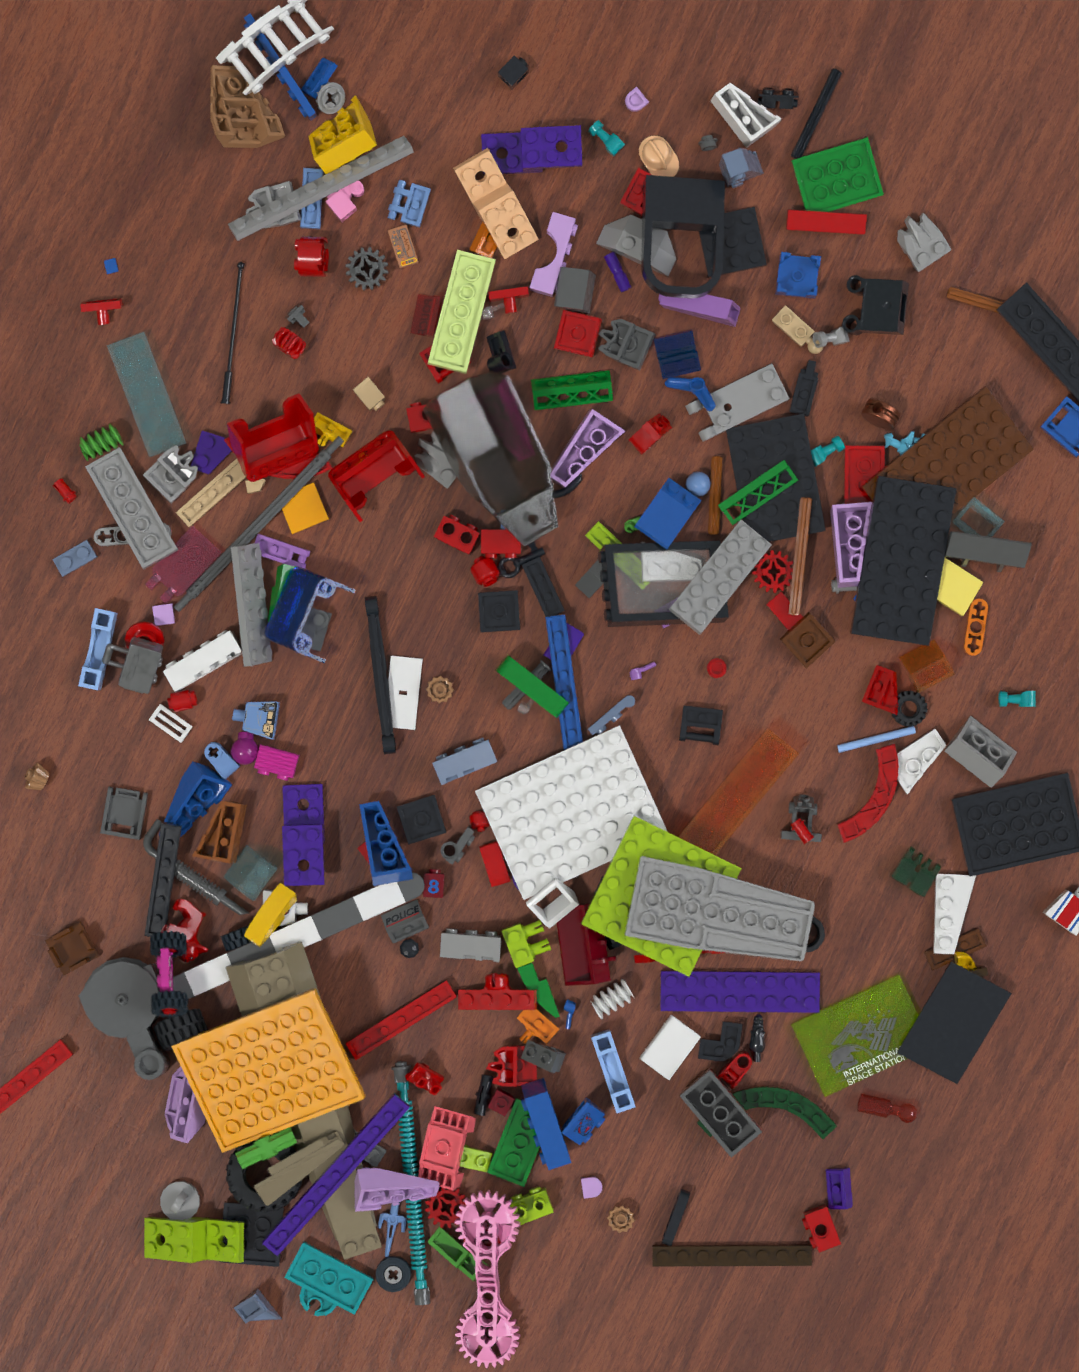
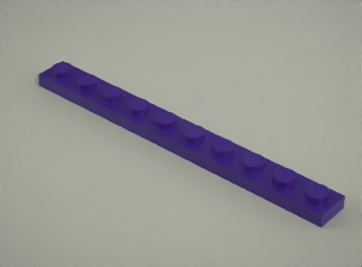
M394 1093L266 1236L262 1244L278 1256L410 1108L409 1105Z

